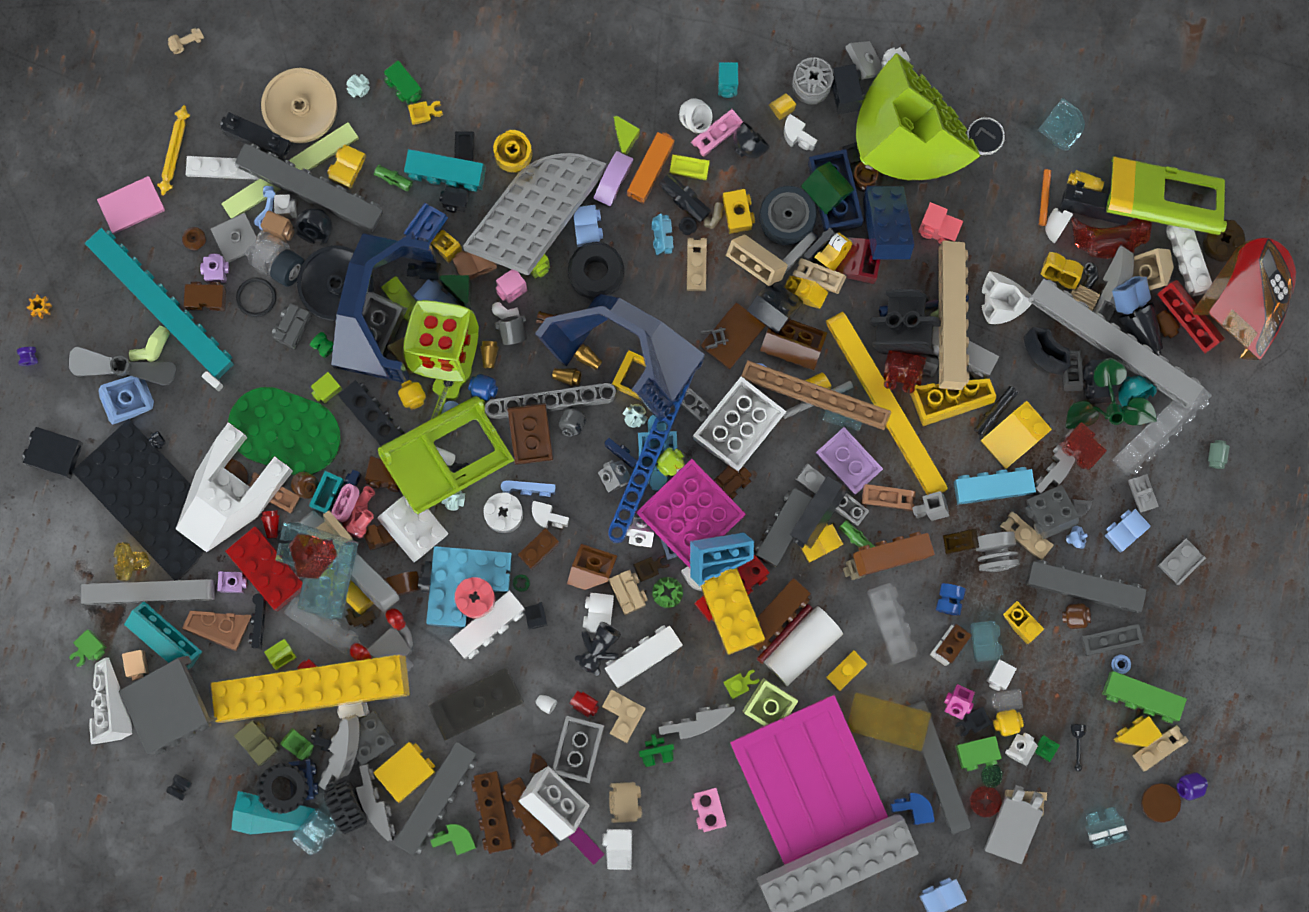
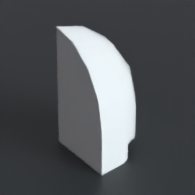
M1058 208L1053 209L1046 224V234L1054 244L1073 215L1066 210L1061 213Z

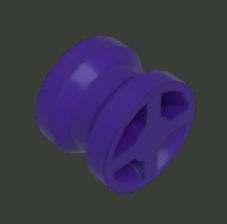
M36 347L17 349V354L20 357L18 361L19 366H31L38 363V359L35 357Z

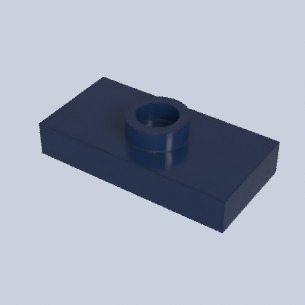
M608 438L605 441V447L630 468L634 469L637 460L629 454L630 450L624 445L619 446Z

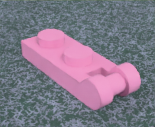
M731 109L705 132L694 138L691 143L700 149V154L704 157L732 135L743 121ZM706 138L710 142L708 145L702 142Z

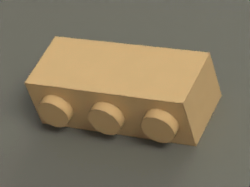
M745 234L733 239L726 253L728 258L768 286L781 281L788 266L784 261Z

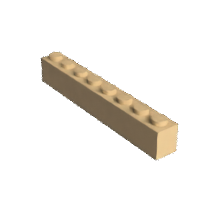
M943 240L938 248L939 319L941 320V326H939V388L962 390L965 384L969 382V372H966V366L969 363V355L966 354V348L969 345V337H966V331L969 326V320L966 319L969 306L968 302H966L968 294V284H966L968 267H965L968 250H965V242Z

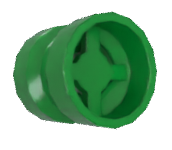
M320 332L313 338L310 346L313 349H317L319 354L326 358L333 352L334 342L329 341L324 332Z

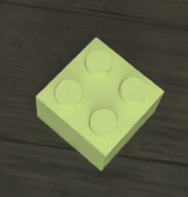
M763 678L743 709V712L763 726H766L790 715L798 700Z

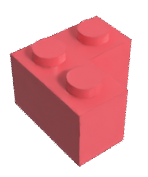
M930 202L918 232L924 238L939 240L940 244L943 240L955 242L963 221L947 215L948 209Z

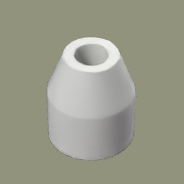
M540 695L536 700V704L542 711L551 714L556 707L557 700L549 696Z

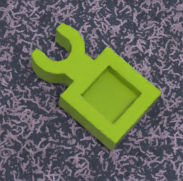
M755 670L748 671L744 678L739 673L723 682L732 699L749 691L747 685H755L760 681L759 679L755 681L750 679V675Z

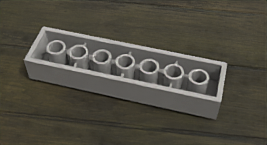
M897 813L756 879L771 912H794L919 853L904 818Z

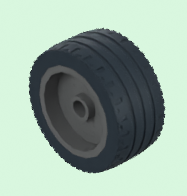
M783 186L771 191L763 200L759 213V221L764 234L771 241L787 246L800 243L808 236L815 226L817 217L815 203L804 190L795 186Z

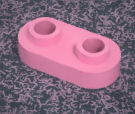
M352 484L343 486L332 508L331 513L339 522L348 520L359 497V489Z

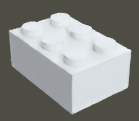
M404 496L377 517L379 522L413 562H416L448 535V532L428 509L420 514H416Z
M549 766L533 776L519 799V802L559 840L575 832L590 806Z

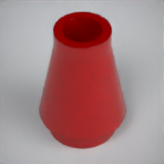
M278 510L262 512L261 520L266 538H277L280 519Z

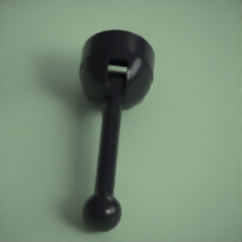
M1071 724V734L1076 738V765L1074 769L1080 772L1082 770L1080 765V738L1086 734V725Z

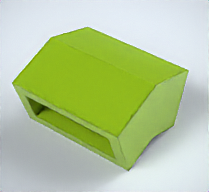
M286 639L264 651L275 670L296 658L293 649Z

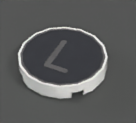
M991 118L975 120L967 132L969 140H974L980 155L996 153L1004 142L1002 126Z

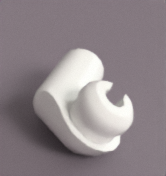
M495 302L492 305L493 314L500 319L519 315L518 307L508 310L500 302Z

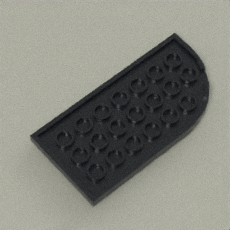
M128 419L72 472L174 581H179L198 562L204 552L202 548L176 530L191 484L156 447L154 448L151 445L149 439Z

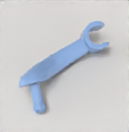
M264 186L263 196L267 197L266 207L254 220V224L259 226L260 230H263L261 223L268 210L273 211L274 195H276L273 186Z

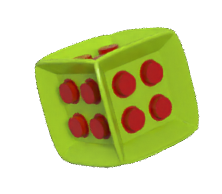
M430 300L417 301L412 309L404 339L403 356L409 370L415 374L434 379L454 382L466 381L471 371L478 343L479 326L473 311L450 303Z

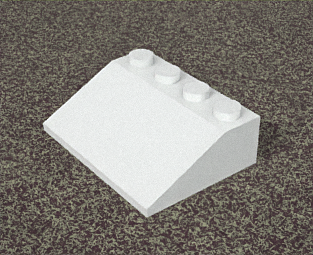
M740 377L695 432L693 440L708 452L739 471L785 415L786 411L743 377Z

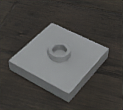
M871 42L849 43L845 46L853 63L856 64V69L860 70L861 78H876L883 67Z
M245 213L211 228L224 259L228 263L261 248Z

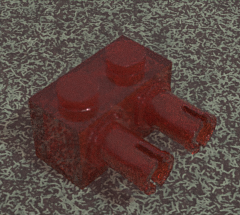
M889 350L884 368V387L889 389L891 383L890 390L895 389L896 383L900 382L904 383V392L907 393L910 387L909 394L913 393L915 386H921L926 357Z

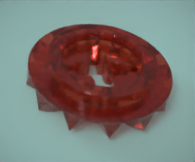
M981 786L972 792L970 804L971 809L976 815L991 817L1001 808V796L993 787ZM985 794L988 800L994 801V803L987 804L986 808L983 803L978 802V800L984 799Z

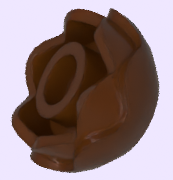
M197 227L186 229L182 235L183 245L193 251L200 249L206 243L204 231Z

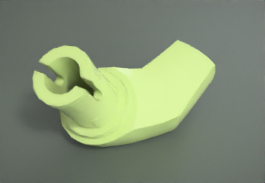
M159 326L150 336L145 348L129 350L130 361L147 360L153 362L157 360L170 335L169 330Z

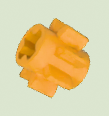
M36 294V298L33 300L29 299L31 303L27 309L32 311L31 315L33 317H36L38 314L43 319V315H50L49 308L52 307V304L46 303L48 301L46 296L41 299ZM39 304V305H42L43 307H42L41 309H39V308H37V305Z

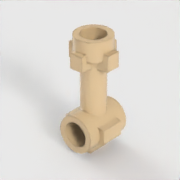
M200 28L191 29L192 33L182 38H179L178 35L169 37L168 45L170 50L174 54H179L184 51L183 45L194 40L197 43L201 42L204 36Z

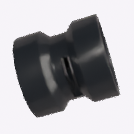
M175 774L173 783L168 786L166 792L183 801L186 796V790L190 789L193 783Z

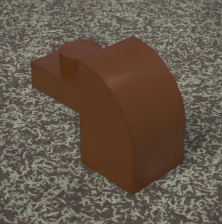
M375 524L368 526V530L364 535L369 550L379 549L396 542L382 524L379 526Z
M417 571L405 572L383 579L398 596L409 595L421 590L418 589L419 576Z

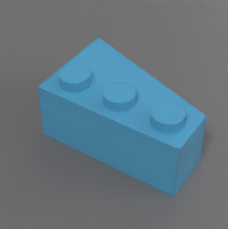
M745 533L690 541V577L699 586L705 584L704 581L712 577L717 578L721 576L722 572L730 568L733 570L754 559V541Z

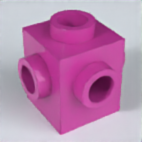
M957 684L953 692H948L944 703L947 704L944 712L962 720L965 714H970L974 704L971 702L975 692Z

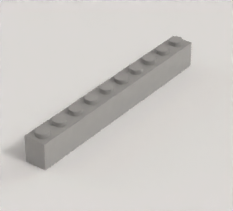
M1043 279L1028 300L1093 346L1122 363L1124 367L1136 375L1150 380L1158 390L1186 409L1193 405L1204 387L1200 385L1201 382L1194 377H1188L1184 374L1185 371L1183 369L1169 364L1168 359L1154 354L1149 346L1138 343L1133 335H1126L1120 331L1121 328L1115 323L1110 324L1104 320L1105 317L1102 314L1092 312L1088 309L1089 306L1073 299L1071 293L1060 290L1053 281Z

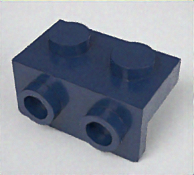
M312 759L288 762L292 766L299 767L298 769L304 772V777L308 780L307 786H309V790L305 800L316 799V794H319L318 783L314 781V775H317L316 763H313ZM290 781V789L292 796L294 788L292 782Z

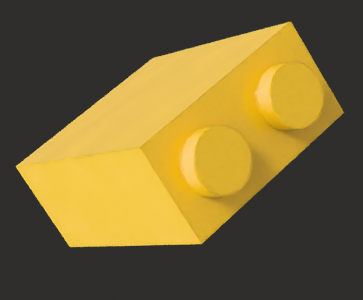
M408 742L373 772L398 803H401L436 773L433 769L436 766L429 758L425 760L421 755L423 750L417 743L412 744Z

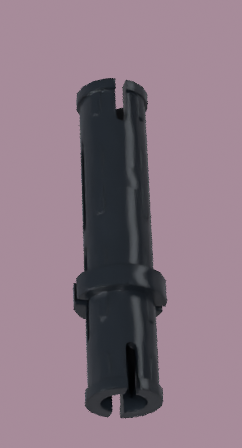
M1009 386L990 411L983 415L984 418L974 428L975 432L979 431L978 435L983 437L989 428L998 422V417L1019 394L1017 390L1014 391V387Z

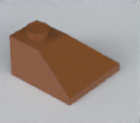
M581 544L572 564L567 584L586 590L608 582L617 555Z

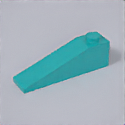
M238 791L233 809L232 830L247 834L313 829L318 809L301 805L289 813H272L269 809L263 807L262 802H259L258 795Z

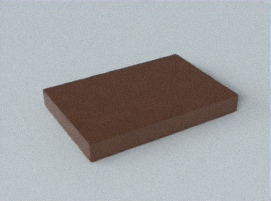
M736 302L713 329L717 330L719 327L726 329L723 331L725 339L729 340L726 342V345L719 344L717 348L706 350V346L715 344L713 334L710 333L700 347L730 370L766 325ZM720 332L716 333L717 341H721Z
M546 403L507 408L515 465L553 460Z

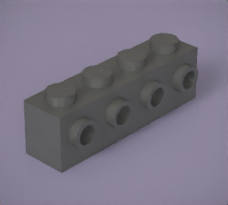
M796 488L792 492L788 490L783 499L786 502L783 509L778 508L774 515V518H776L774 525L769 524L764 533L767 535L765 541L762 542L760 540L755 549L758 552L757 558L775 568L777 567L793 538L790 533L813 499L812 497Z

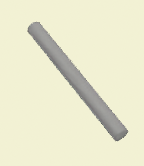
M848 381L831 390L842 393L853 388L851 381ZM802 402L785 410L786 413L783 418L786 419L814 405Z

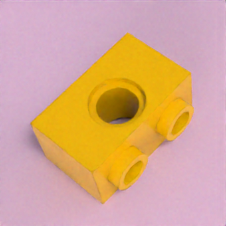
M745 189L723 193L722 199L729 234L752 230L755 218L754 213H750L749 210L751 205L750 194L746 195ZM740 207L744 210V213L738 215L734 212V209Z

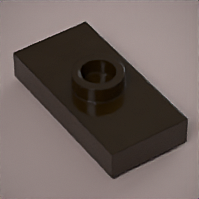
M977 529L943 535L946 554L979 548Z

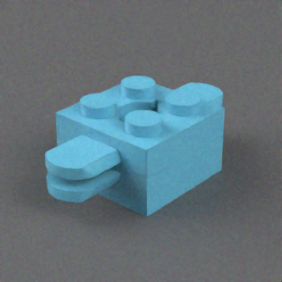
M654 415L648 420V432L638 433L639 456L656 419ZM659 423L657 425V429L659 431H665L666 424ZM670 431L662 452L666 448H672L673 450L677 448V431ZM654 440L649 443V446L652 449H657L660 443ZM650 458L642 460V464L646 467L651 466L653 463ZM655 467L650 478V486L654 491L658 492L668 482V475H663Z

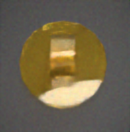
M128 542L117 543L114 550V557H117L114 571L118 580L128 581L132 576V571L144 570L150 565L147 553L132 552Z

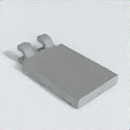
M1016 785L1012 797L1005 796L984 850L1022 864L1042 816L1043 809L1039 807L1044 798L1041 793L1034 791L1030 803L1023 801L1024 788Z

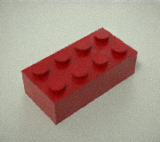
M256 526L225 551L269 605L277 612L307 588Z

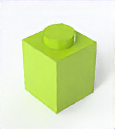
M329 372L310 386L314 390L311 393L318 402L322 400L324 404L343 390Z

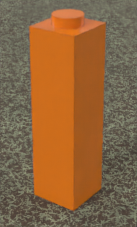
M657 132L627 190V196L643 204L645 203L674 146V140L671 135Z

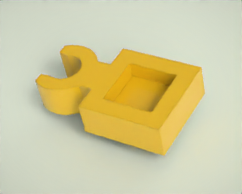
M426 101L408 105L412 124L431 121V115L435 117L442 116V111L434 110L435 107L441 106L440 101L433 102L431 106H427Z

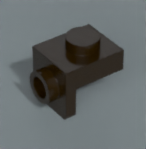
M352 609L346 610L348 615L345 617L349 626L353 625L356 629L361 626L367 628L373 625L374 620L377 619L374 611H369L355 618Z

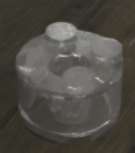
M260 231L255 243L247 249L245 255L248 257V263L270 276V269L274 259L280 252L289 249L290 246L287 242L270 234V232Z

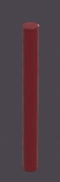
M807 604L757 657V660L763 663L813 608Z

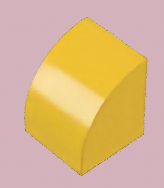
M784 94L771 102L769 106L776 117L781 120L795 111L796 103L788 94Z
M823 372L805 380L830 389L832 386Z

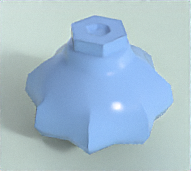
M1075 525L1070 534L1066 536L1068 544L1084 549L1088 535L1084 533L1082 527Z

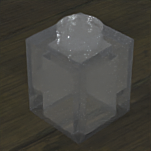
M1020 689L994 693L995 697H992L993 707L998 712L1024 708Z

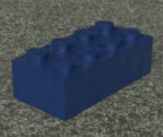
M846 149L809 157L808 167L810 175L818 167L830 161L855 189L827 214L819 208L824 231L831 228L835 232L862 227V212Z
M867 186L863 205L872 258L910 259L914 248V239L904 186Z

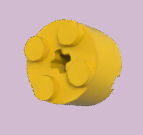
M508 130L496 138L493 151L497 165L501 169L515 173L520 172L530 164L532 149L530 141L524 133L517 130ZM513 149H516V152H514L513 154L510 153Z

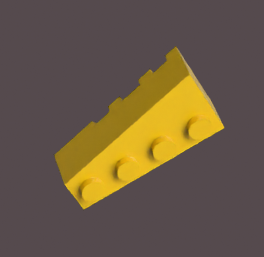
M990 379L969 380L962 390L939 388V384L935 383L910 386V395L922 427L992 404L996 399V393Z

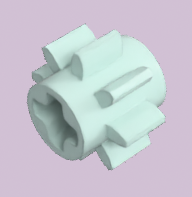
M356 74L351 76L346 83L348 93L353 98L357 95L360 98L365 96L370 89L368 79L363 74L359 77Z
M631 404L623 412V415L626 416L624 418L625 423L633 428L640 427L641 424L644 425L648 419L645 416V408L639 404Z
M459 491L441 501V504H445L448 510H457L459 506H464L465 493Z

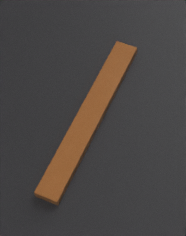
M747 361L741 375L746 381L882 430H885L891 415V411L751 361Z

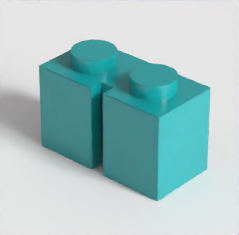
M719 62L718 96L723 98L737 96L738 62Z
M325 471L309 507L322 514L331 511L336 502L334 496L337 497L344 486L343 478Z

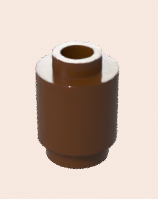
M1164 310L1157 315L1159 329L1164 338L1169 337L1171 339L1180 333L1178 329L1181 327L1171 312L1168 313L1167 310Z

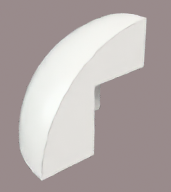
M989 271L982 288V293L985 294V304L982 305V310L989 324L1008 322L1018 317L1031 306L1032 303L1028 300L1032 295L1009 278Z

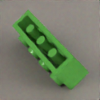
M1114 671L1109 672L1102 692L1109 701L1115 703L1118 700L1125 703L1124 706L1134 710H1136V707L1143 709L1144 714L1153 717L1155 714L1162 717L1161 720L1172 724L1173 721H1180L1187 700L1184 697Z

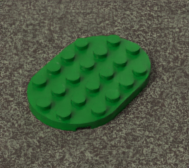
M260 387L245 393L236 401L229 414L228 423L247 437L238 449L239 453L247 459L268 466L275 456L293 470L291 475L294 476L300 472H308L313 475L326 469L334 461L340 449L341 431L337 420L326 407L278 388Z

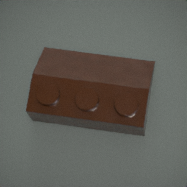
M791 319L778 334L768 327L760 351L814 370L828 332Z

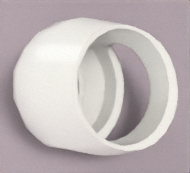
M693 98L681 105L679 118L681 123L692 132L703 133L711 125L712 111L704 101ZM704 124L702 128L696 129L700 125Z

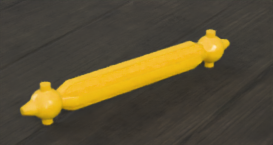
M185 105L175 112L178 119L174 123L162 172L163 181L157 184V187L161 190V195H165L167 191L173 188L169 182L174 175L186 126L185 119L190 117Z

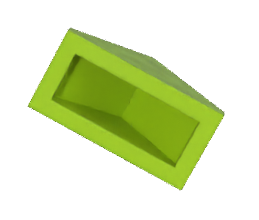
M614 116V125L622 154L627 155L639 137L640 129L622 118Z

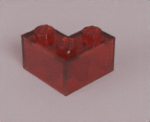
M1082 422L1060 443L1061 450L1067 456H1073L1077 460V465L1087 470H1090L1107 451L1093 439L1096 434Z
M297 534L289 544L298 577L319 579L337 557L333 540L319 539V536Z

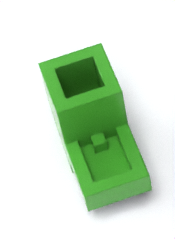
M458 824L446 825L449 833L446 834L445 831L434 834V839L431 840L433 847L452 841L457 855L477 848L471 832Z

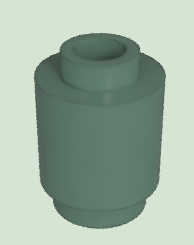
M1215 440L1214 443H1210L1209 467L1225 469L1230 448L1229 445H1226V441Z

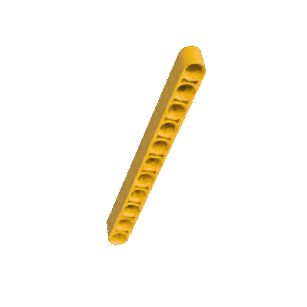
M842 311L826 320L830 332L873 405L891 411L886 427L925 493L929 495L939 491L943 493L948 490L946 483L845 313Z

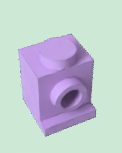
M218 572V591L220 593H244V589H247L248 578L245 577L243 572ZM232 578L235 579L234 585L229 584V580Z

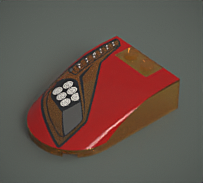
M1257 238L1244 242L1232 254L1192 312L1194 315H1210L1244 346L1246 350L1241 356L1243 360H1261L1284 322L1296 283V269L1291 254L1281 243L1273 239Z

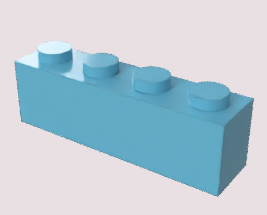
M1026 467L1015 468V472L999 470L993 475L983 472L978 473L977 477L971 478L969 475L958 476V479L954 481L957 505L1032 495L1036 492L1032 469L1027 470Z

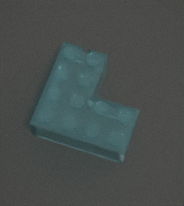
M284 522L280 540H295V542L279 543L275 560L305 570L297 608L327 619L342 618L359 542L301 523Z

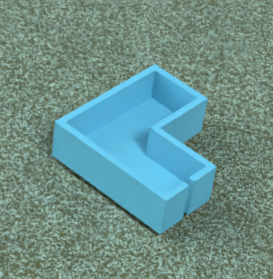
M434 546L426 624L430 626L465 628L468 617L458 609L455 603V592L458 585L465 579L477 577L487 581L495 593H507L510 588L511 576L506 574V571L511 573L512 553Z

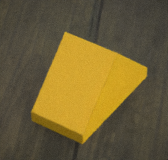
M445 230L440 231L431 242V245L448 263L455 258L457 253L462 252L460 243Z

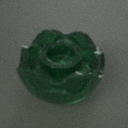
M996 764L986 766L981 773L982 783L987 788H996L1002 783L1003 771Z

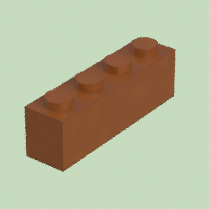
M919 531L909 534L910 538L904 539L903 536L892 539L893 542L887 543L885 540L875 543L876 547L870 548L869 545L859 547V551L853 554L859 577L927 559L935 555L929 534H921Z

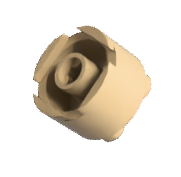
M635 782L611 783L610 787L613 788V791H609L610 814L615 816V818L611 819L612 823L637 822V818L642 817L641 806H638V798H641L640 786H636Z

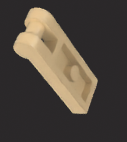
M688 238L687 291H706L707 238H701V240ZM693 247H701V253L693 252Z
M802 258L798 262L797 270H794L792 274L795 277L816 281L824 289L837 294L846 279L844 274Z
M1012 511L1008 515L1006 522H1002L999 526L1004 532H1014L1016 541L1039 560H1042L1054 546L1047 539H1043L1041 534L1038 535L1031 526ZM1014 523L1019 526L1015 531L1011 528Z
M1178 725L1173 726L1163 733L1162 737L1132 755L1143 772L1189 741L1186 736L1181 734V729ZM1172 735L1177 740L1173 744L1169 739V737Z

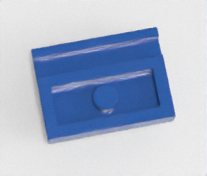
M424 203L404 234L407 236L414 232L416 240L419 237L427 239L431 243L448 217L439 210Z

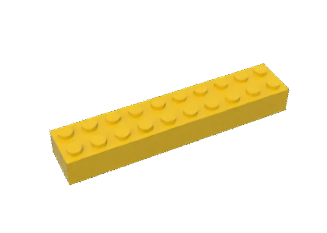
M402 655L211 683L214 717L218 719L215 722L220 723L410 695L406 656Z

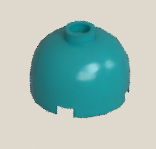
M1128 376L1121 383L1122 385L1118 390V399L1122 407L1128 406L1129 400L1134 397H1143L1145 399L1150 395L1154 397L1157 387L1145 377Z

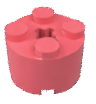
M472 577L463 580L458 585L455 592V603L465 616L477 619L487 615L493 609L495 594L487 581ZM475 593H477L478 597H480V600H476L475 603H473V600L470 597L474 596Z

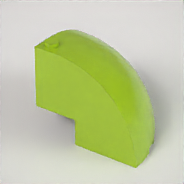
M896 53L876 76L863 100L856 126V141L862 163L870 165L879 172L894 178L927 180L945 176L964 168L976 160L980 153L974 140H969L965 134L968 131L967 128L958 119L959 116L953 108L947 106L940 92L934 86L931 88L926 78L922 74L918 76L913 70V65Z

